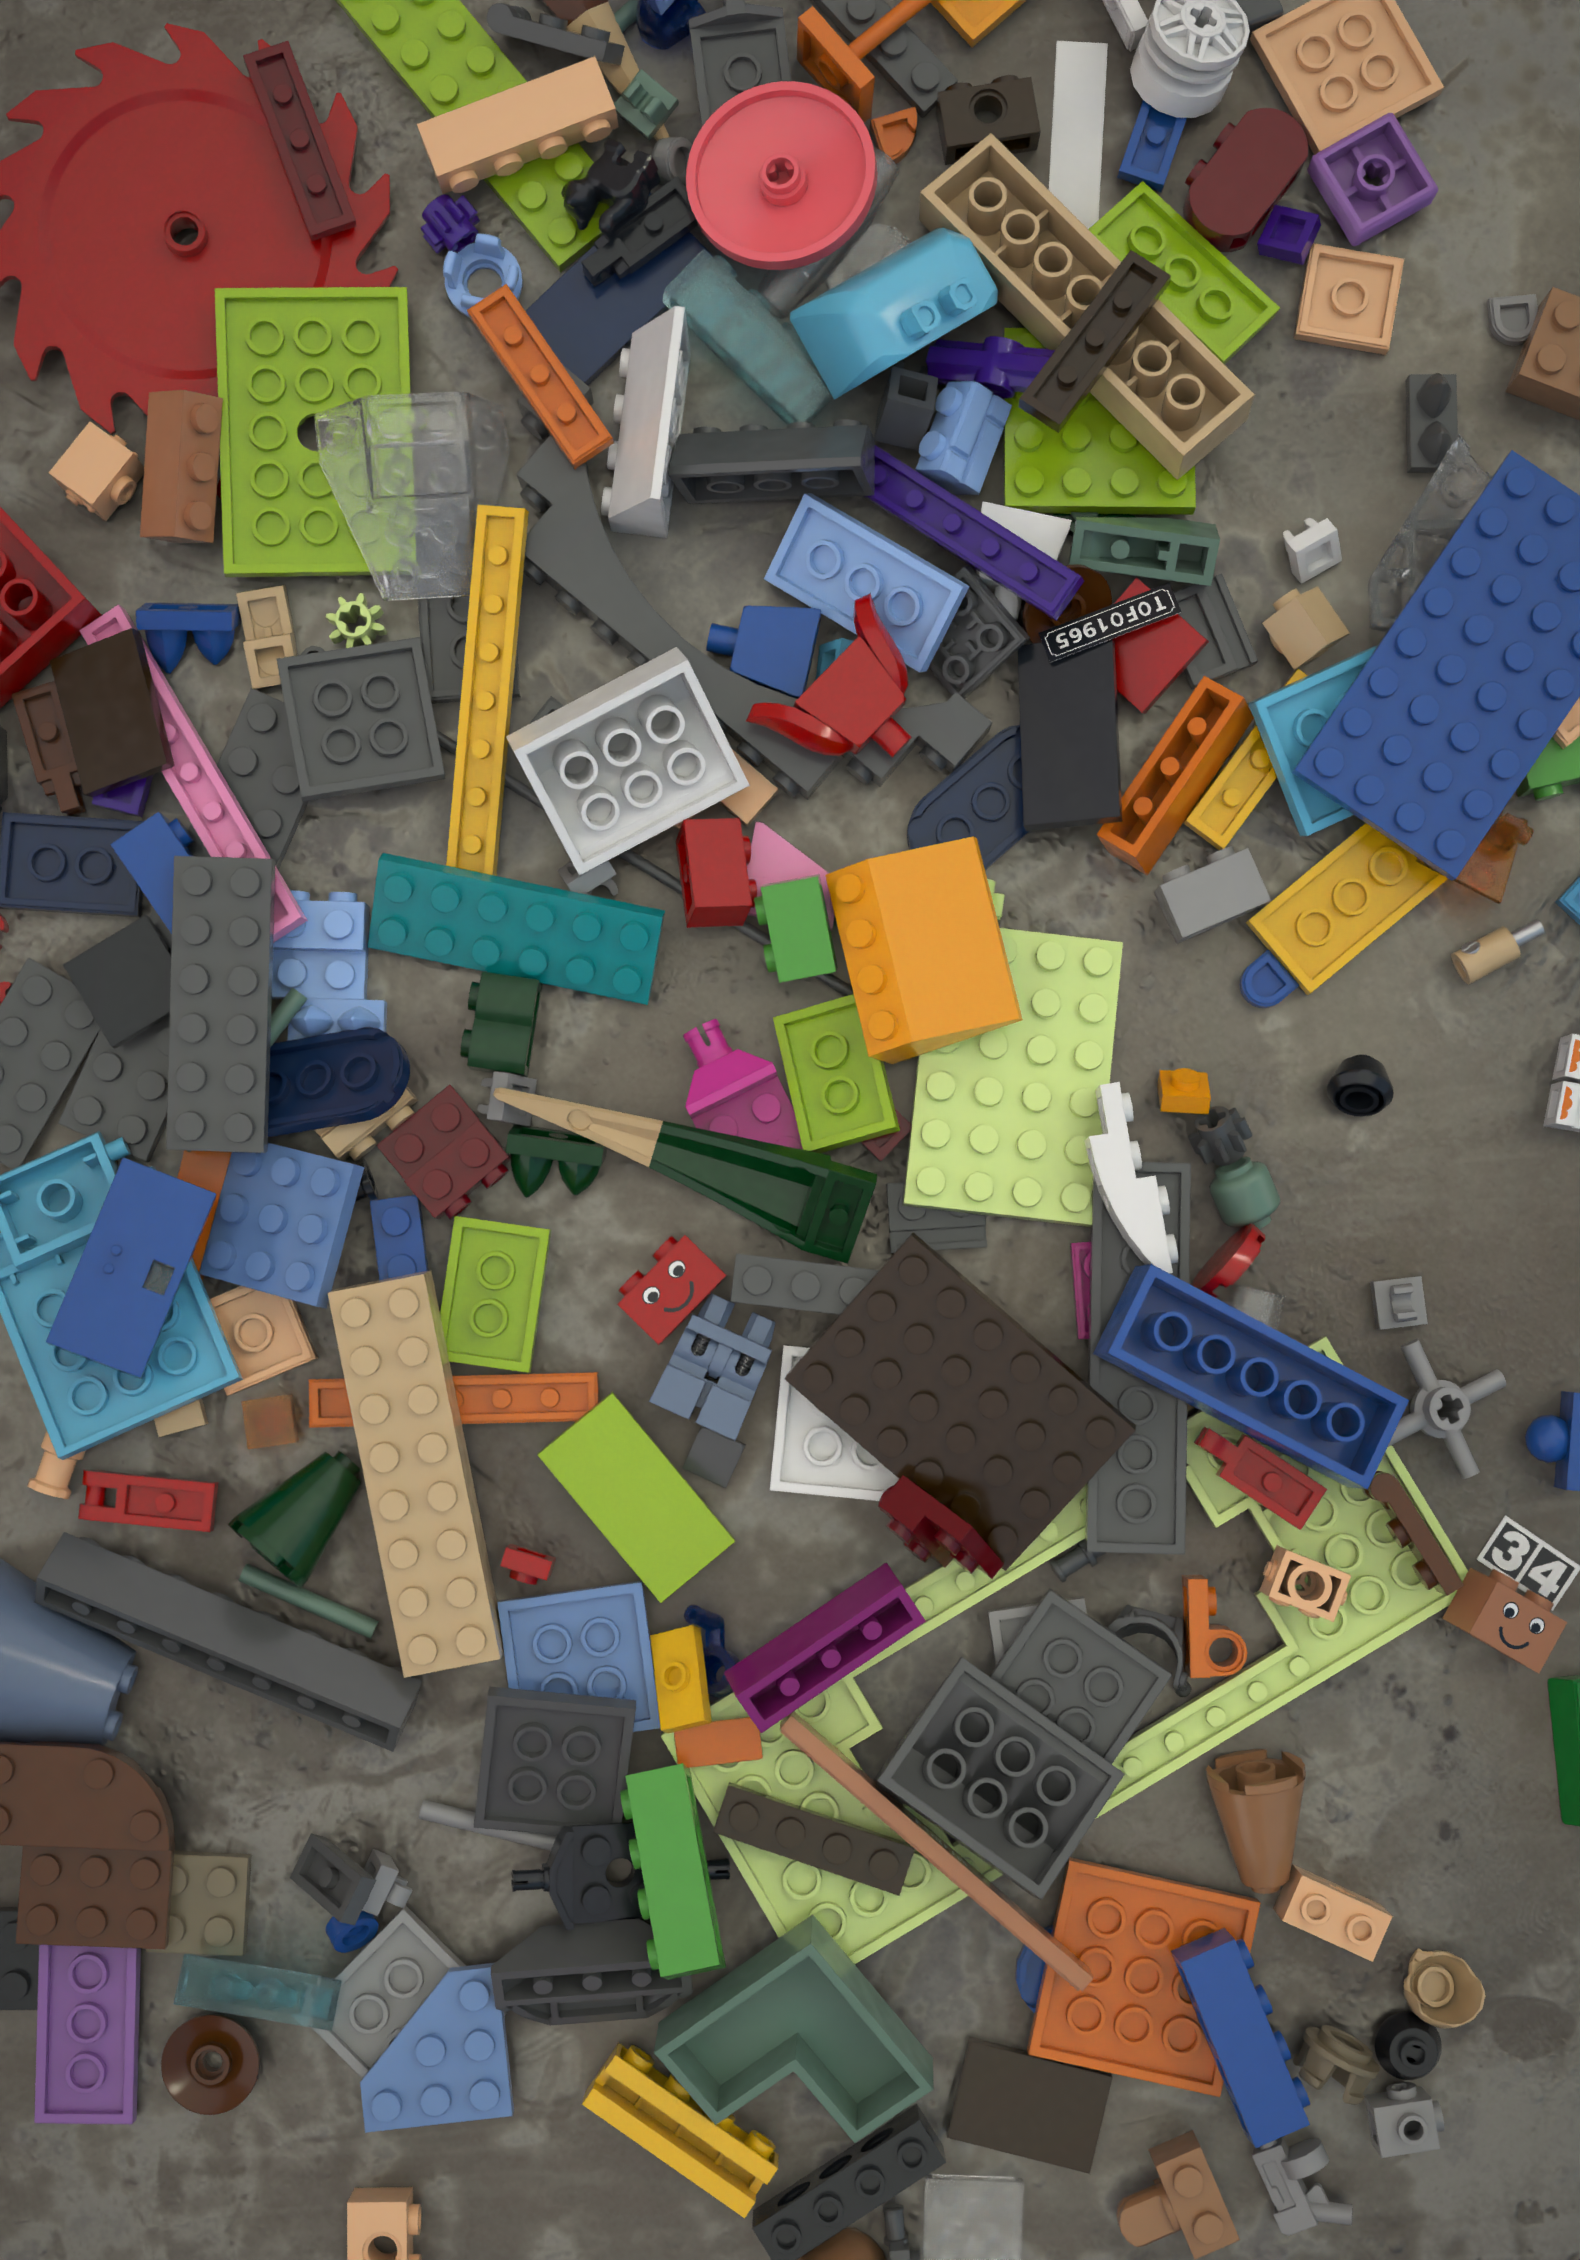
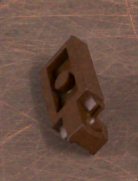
M55 681L13 693V702L37 783L43 787L47 797L56 794L62 813L67 814V816L85 813L86 808L79 788L81 787V782Z

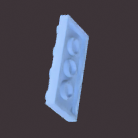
M804 493L764 577V580L809 607L821 609V614L856 635L853 618L854 600L871 593L876 612L894 640L905 664L920 673L928 670L970 587L812 493Z

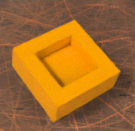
M1179 1068L1174 1071L1159 1070L1157 1088L1160 1112L1209 1114L1211 1095L1207 1073L1197 1072L1188 1068Z

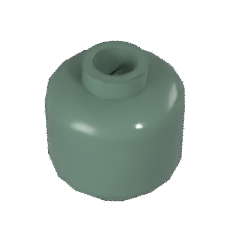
M1246 1156L1241 1157L1233 1164L1220 1166L1215 1170L1216 1177L1210 1183L1209 1188L1224 1224L1231 1227H1244L1251 1223L1258 1229H1261L1271 1222L1270 1215L1277 1210L1281 1201L1270 1172L1264 1163L1251 1161V1158Z

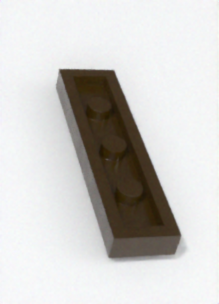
M1130 250L1019 398L1018 407L1059 433L1169 286L1171 275Z
M730 1782L713 1829V1833L900 1896L915 1850L907 1842Z

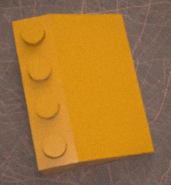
M973 836L874 857L825 875L869 1057L889 1064H895L1023 1020L977 838Z

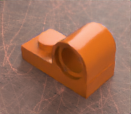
M1182 1575L1183 1619L1186 1629V1662L1184 1672H1187L1190 1678H1210V1676L1235 1674L1242 1669L1246 1662L1248 1653L1246 1643L1240 1635L1227 1626L1209 1624V1616H1216L1217 1597L1215 1587L1208 1586V1579L1202 1575ZM1218 1638H1229L1233 1647L1229 1658L1222 1662L1212 1661L1209 1655L1211 1644Z

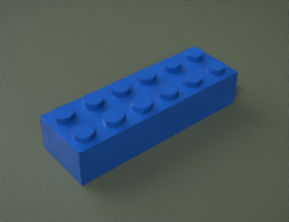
M1152 1264L1135 1266L1093 1352L1094 1355L1350 1488H1369L1409 1402L1408 1399Z

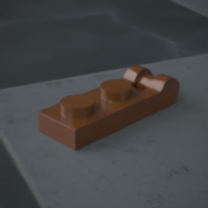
M1376 1471L1369 1488L1362 1489L1367 1497L1380 1501L1391 1518L1386 1523V1526L1396 1543L1401 1548L1408 1545L1418 1562L1413 1564L1412 1567L1421 1583L1427 1590L1434 1587L1437 1592L1446 1596L1464 1586L1399 1481L1389 1473Z

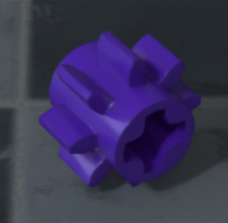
M449 194L440 195L431 201L422 213V218L426 222L421 227V231L424 233L423 237L437 254L445 247L448 251L458 253L465 246L475 242L476 235L479 233L474 226L480 222V219L477 217L478 212L464 195L458 198L456 202Z

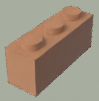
M187 390L149 392L140 537L173 543H213L223 398Z

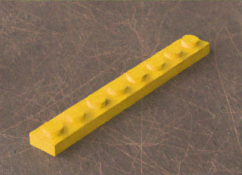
M478 505L446 866L497 876L508 752L506 736L509 735L529 511L525 508Z

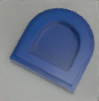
M1267 950L1243 971L1239 986L1243 998L1249 1004L1258 1008H1269L1281 1002L1299 984L1275 956Z

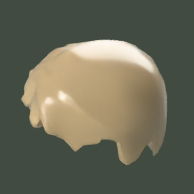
M1419 1948L1411 1956L1408 1965V1976L1404 1979V1996L1411 2011L1421 2020L1437 2028H1456L1472 2021L1483 2009L1486 1997L1482 1982L1475 1976L1465 1960L1447 1951H1422Z

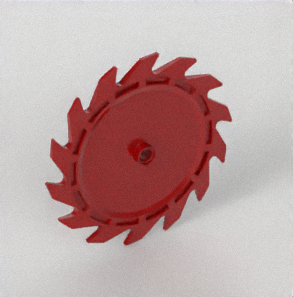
M168 23L164 28L181 53L176 63L167 64L114 42L75 50V56L103 74V79L99 85L94 87L36 90L6 113L9 121L37 124L43 127V135L40 139L0 161V200L9 199L14 202L13 212L0 229V287L9 280H18L22 285L13 345L31 381H37L46 354L51 350L61 351L64 355L81 411L111 435L116 433L112 404L119 396L129 397L146 416L148 415L149 392L187 390L218 397L215 288L391 287L398 273L396 266L371 274H363L357 269L358 261L390 216V175L385 173L363 194H356L351 191L350 181L358 127L342 94L336 93L329 116L324 123L320 124L355 217L356 227L311 241L250 77L243 75L204 32ZM263 39L258 40L259 50L270 47ZM190 228L198 231V237L189 245H180L175 242L177 234L183 229Z

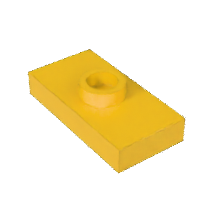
M689 1625L650 1635L661 1731L673 1733L712 1723L701 1628Z

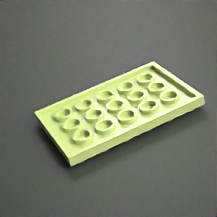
M1000 928L1023 1020L918 1056L902 1206L1091 1227L1093 1174L1084 1141L1089 1136L1103 1134L1095 1090L1099 1085L1110 1083L1123 942Z

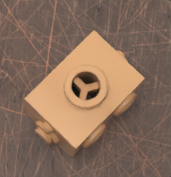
M90 421L49 471V474L67 494L66 498L75 506H78V504L84 505L90 513H95L104 521H107L119 505H123L131 499L135 493L137 482L144 475V466L139 461L137 453L130 451L126 447L127 443L116 434L115 436L108 435Z
M1277 1545L1271 1561H1268L1263 1572L1265 1577L1259 1591L1269 1596V1599L1277 1605L1285 1607L1292 1605L1299 1608L1298 1610L1308 1617H1322L1334 1622L1340 1605L1343 1606L1346 1601V1588L1351 1575ZM1306 1575H1307V1577H1308V1583H1307V1584L1305 1583ZM1300 1584L1303 1589H1295V1585Z

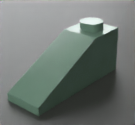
M1076 517L1068 565H1084L1097 571L1211 586L1220 537L1216 524L1174 518Z

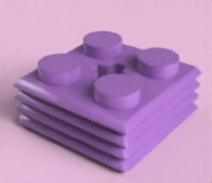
M1387 113L1313 155L1307 168L1310 177L1352 246L1361 244L1430 205L1438 192L1436 183L1393 113ZM1367 174L1370 179L1379 177L1381 179L1379 186L1368 184L1364 180L1365 175Z

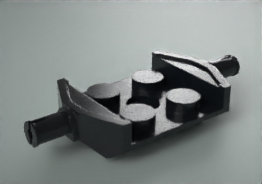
M634 1823L563 1826L555 1838L547 1863L542 1864V1870H512V1892L542 1889L543 1892H549L566 1930H574V1924L638 1918L644 1920L638 1901V1889L645 1888L642 1869H634L629 1849V1840L636 1838ZM623 1858L631 1862V1872L623 1881L614 1882L606 1878V1868L613 1860ZM728 1858L707 1860L710 1880L730 1879V1872H728L730 1870V1863Z

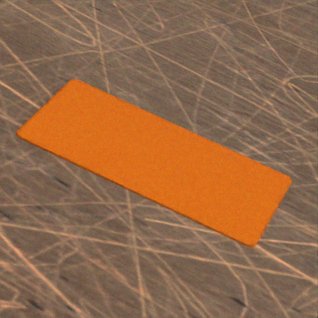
M750 1717L712 1721L710 1724L674 1732L677 1763H683L688 1768L763 1758L760 1731Z

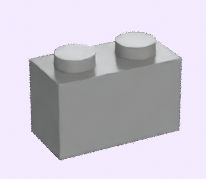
M1230 846L1207 856L1208 865L1191 872L1189 865H1185L1162 876L1164 884H1161L1154 893L1176 944L1261 909L1271 901L1249 848L1235 853L1233 847Z

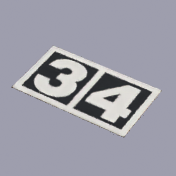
M1506 1515L1477 1557L1478 1561L1491 1570L1495 1569L1520 1583L1518 1588L1525 1593L1527 1589L1554 1603L1552 1611L1580 1570V1565Z

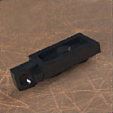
M678 176L648 196L640 210L625 217L614 226L610 233L605 234L602 232V236L594 242L597 251L581 262L584 275L594 287L613 276L614 273L620 279L628 275V273L632 274L698 226L688 200L686 186Z

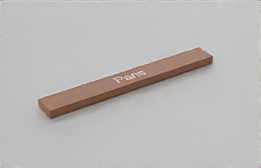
M792 1712L783 1718L780 1722V1732L1077 1991H1083L1093 1980V1976L1087 1965L880 1785L875 1783L873 1779L796 1712Z

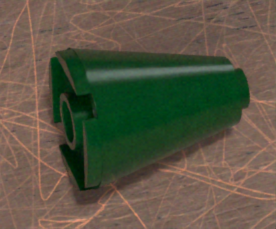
M340 1451L334 1457L324 1452L236 1515L228 1526L240 1538L244 1537L249 1541L252 1548L301 1589L309 1580L361 1485V1482L355 1477L360 1468Z

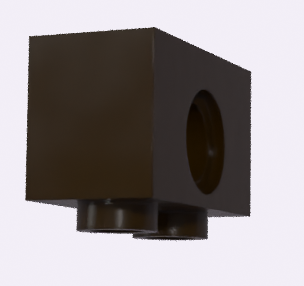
M1005 75L994 79L990 84L972 86L970 83H957L947 87L945 91L938 92L936 117L945 165L957 162L990 133L1012 154L1037 150L1041 130L1031 77L1019 79L1015 75ZM981 111H990L998 119L992 123H985L980 121L976 114Z

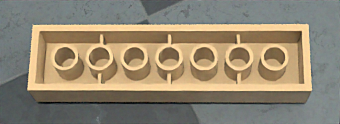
M992 133L920 192L919 221L930 232L936 228H947L970 238L998 288V300L1046 349L1056 350L1121 263ZM1159 299L1090 390V393L1177 480L1247 421L1255 395Z
M432 1271L413 1273L332 1290L328 1292V1298L403 1676L406 1678L501 1659L504 1649L498 1604Z

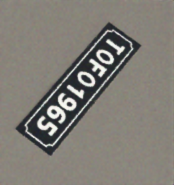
M1170 583L1042 631L1039 633V636L1051 663L1181 613V609Z

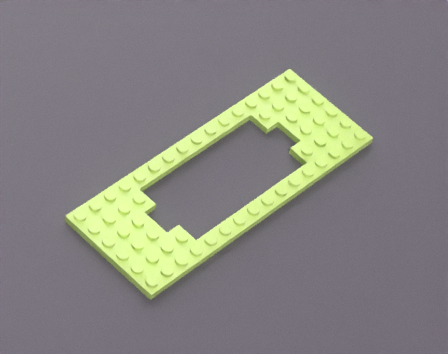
M1326 1336L1308 1345L1309 1348L1343 1365ZM1201 1410L1187 1418L1186 1482L1213 1527H1219L1248 1509L1273 1552L1278 1545L1351 1575L1346 1588L1347 1598L1343 1606L1340 1605L1335 1620L1332 1622L1322 1617H1308L1298 1610L1299 1608L1292 1605L1289 1607L1277 1605L1269 1599V1596L1259 1590L1255 1592V1597L1284 1644L1131 1735L1112 1763L1113 1766L1125 1775L1096 1818L1450 1605L1458 1590L1446 1596L1437 1592L1434 1587L1430 1590L1425 1588L1412 1567L1413 1564L1418 1562L1408 1545L1401 1548L1390 1534L1386 1523L1391 1518L1380 1501L1367 1497L1360 1488L1346 1487L1247 1435L1327 1489L1301 1530L1295 1528L1217 1476L1216 1473L1224 1462L1194 1443L1204 1427L1210 1428L1234 1445L1242 1434H1247ZM1392 1445L1387 1447L1377 1471L1389 1473L1399 1481L1451 1566L1463 1582L1468 1573L1467 1568ZM1086 1485L1006 1571L1001 1568L993 1579L978 1568L970 1574L952 1559L946 1568L941 1565L904 1587L926 1622L794 1712L864 1772L851 1747L880 1731L883 1727L854 1677L1085 1539ZM1306 1575V1578H1305V1583H1306V1584L1308 1583V1577H1307V1575ZM1300 1584L1295 1585V1589H1303ZM733 1691L710 1704L712 1721L750 1717ZM782 1720L763 1733L760 1732L762 1759L689 1768L695 1796L713 1826H715L730 1782L906 1842L780 1732V1722ZM674 1732L661 1733V1738L677 1763ZM903 1804L909 1812L990 1882L1003 1875L957 1841L951 1843L946 1833L909 1806ZM719 1835L779 1938L813 1914L854 1964L968 1896L917 1850H914L900 1896Z

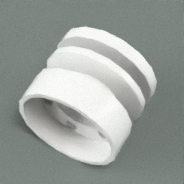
M1156 0L1130 68L1133 86L1146 103L1157 111L1176 118H1196L1211 112L1221 102L1230 83L1233 70L1237 67L1240 56L1246 47L1250 33L1247 16L1237 1Z

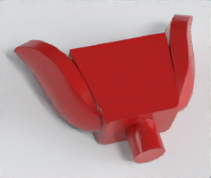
M871 593L854 600L853 618L858 637L795 701L794 707L779 703L753 704L746 722L767 727L794 743L822 755L841 756L848 751L857 755L872 739L892 758L902 750L911 740L912 736L893 717L905 704L906 698L904 694L909 685L908 672L901 653L876 612Z

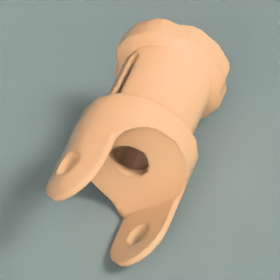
M46 1430L41 1444L44 1454L36 1477L29 1479L27 1487L49 1496L69 1499L71 1490L68 1488L75 1465L78 1460H83L85 1451L65 1460L59 1459Z

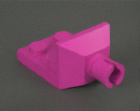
M717 1019L702 1024L711 1043L710 1046L705 1045L697 1027L683 1035L699 1068L694 1071L685 1105L696 1128L803 1150L794 1108L777 1076V1071L772 1062L740 1049L733 1051L729 1047Z

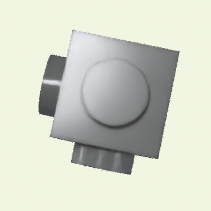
M1399 2082L1388 2085L1386 2087L1387 2092L1364 2095L1372 2145L1381 2158L1440 2149L1437 2132L1444 2131L1442 2110L1438 2100L1432 2101L1422 2086L1416 2087V2084L1411 2082Z

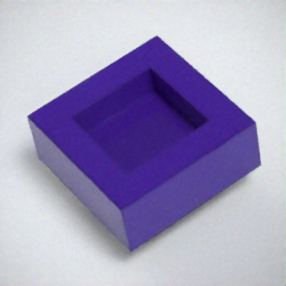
M1275 205L1257 242L1259 255L1303 265L1321 227L1319 214Z
M154 774L93 797L92 804L100 808L142 818Z

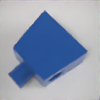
M744 606L739 629L715 623L711 624L706 651L731 656L730 671L757 685L798 699L806 691L821 622V609Z

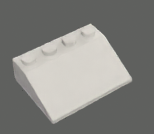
M674 306L632 333L630 349L622 348L619 376L626 378L624 395L616 394L613 422L620 424L619 439L609 446L607 468L614 470L612 487H604L601 505V515L608 516L611 532L667 538L674 490V482L669 477V463L678 436L681 434L691 358L685 307Z
M677 647L506 736L579 875L750 786L688 659Z

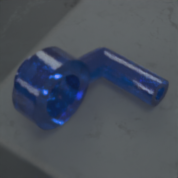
M690 1605L684 1613L686 1622L706 1630V1647L703 1648L708 1694L715 1698L725 1697L731 1694L733 1690L725 1674L718 1682L716 1673L722 1666L725 1667V1672L740 1662V1660L733 1652L725 1649L724 1619L720 1615L700 1606Z

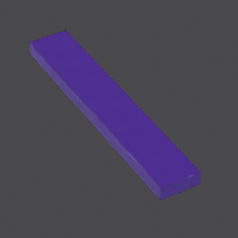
M875 445L874 495L863 496L864 498L1055 621L1058 620L1084 582L1079 574Z

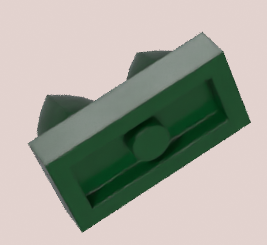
M513 1125L507 1136L505 1153H510L511 1168L514 1179L524 1197L527 1198L535 1193L544 1183L550 1172L553 1160H558L559 1171L566 1187L573 1195L580 1194L592 1184L598 1175L599 1169L606 1157L607 1147L574 1132Z

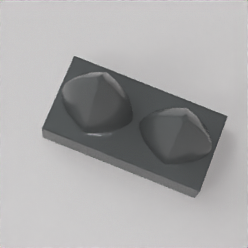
M1440 373L1409 374L1405 380L1407 473L1455 472L1459 467L1457 375Z

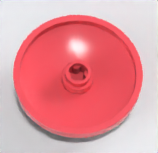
M795 81L772 82L750 88L734 96L720 106L705 122L696 136L689 153L686 168V190L692 212L700 229L707 239L724 255L754 268L766 270L794 269L812 264L829 256L844 245L859 229L871 208L875 196L878 175L877 161L871 137L863 120L841 97L827 89L809 83Z

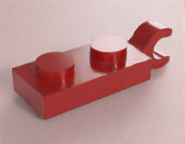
M1204 1427L1194 1441L1196 1445L1224 1462L1216 1473L1217 1476L1299 1530L1303 1528L1327 1491L1325 1487L1247 1435L1242 1434L1234 1445L1210 1428Z

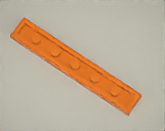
M598 1372L452 1376L462 1424L577 1421L599 1403ZM344 1378L309 1379V1428L354 1427Z

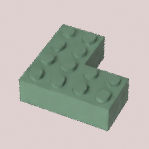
M813 1914L658 2023L654 2054L715 2125L793 2071L854 2143L934 2090L933 2057Z

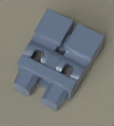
M711 1294L701 1307L698 1316L692 1314L649 1402L688 1420L697 1406L701 1408V1411L695 1423L735 1441L770 1358L772 1349L768 1347L773 1337L776 1322L752 1312L741 1336L725 1328L735 1304ZM708 1372V1376L716 1380L719 1377L718 1383L705 1378L706 1373Z

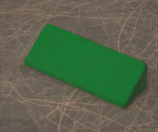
M1580 1675L1554 1677L1548 1679V1692L1561 1819L1564 1824L1580 1826Z

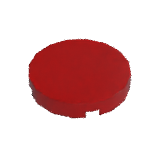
M1251 1223L1239 1229L1206 1262L1191 1285L1217 1298L1218 1296L1213 1290L1219 1285L1225 1288L1229 1285L1232 1286L1242 1276L1260 1253L1261 1243L1266 1239L1265 1234Z

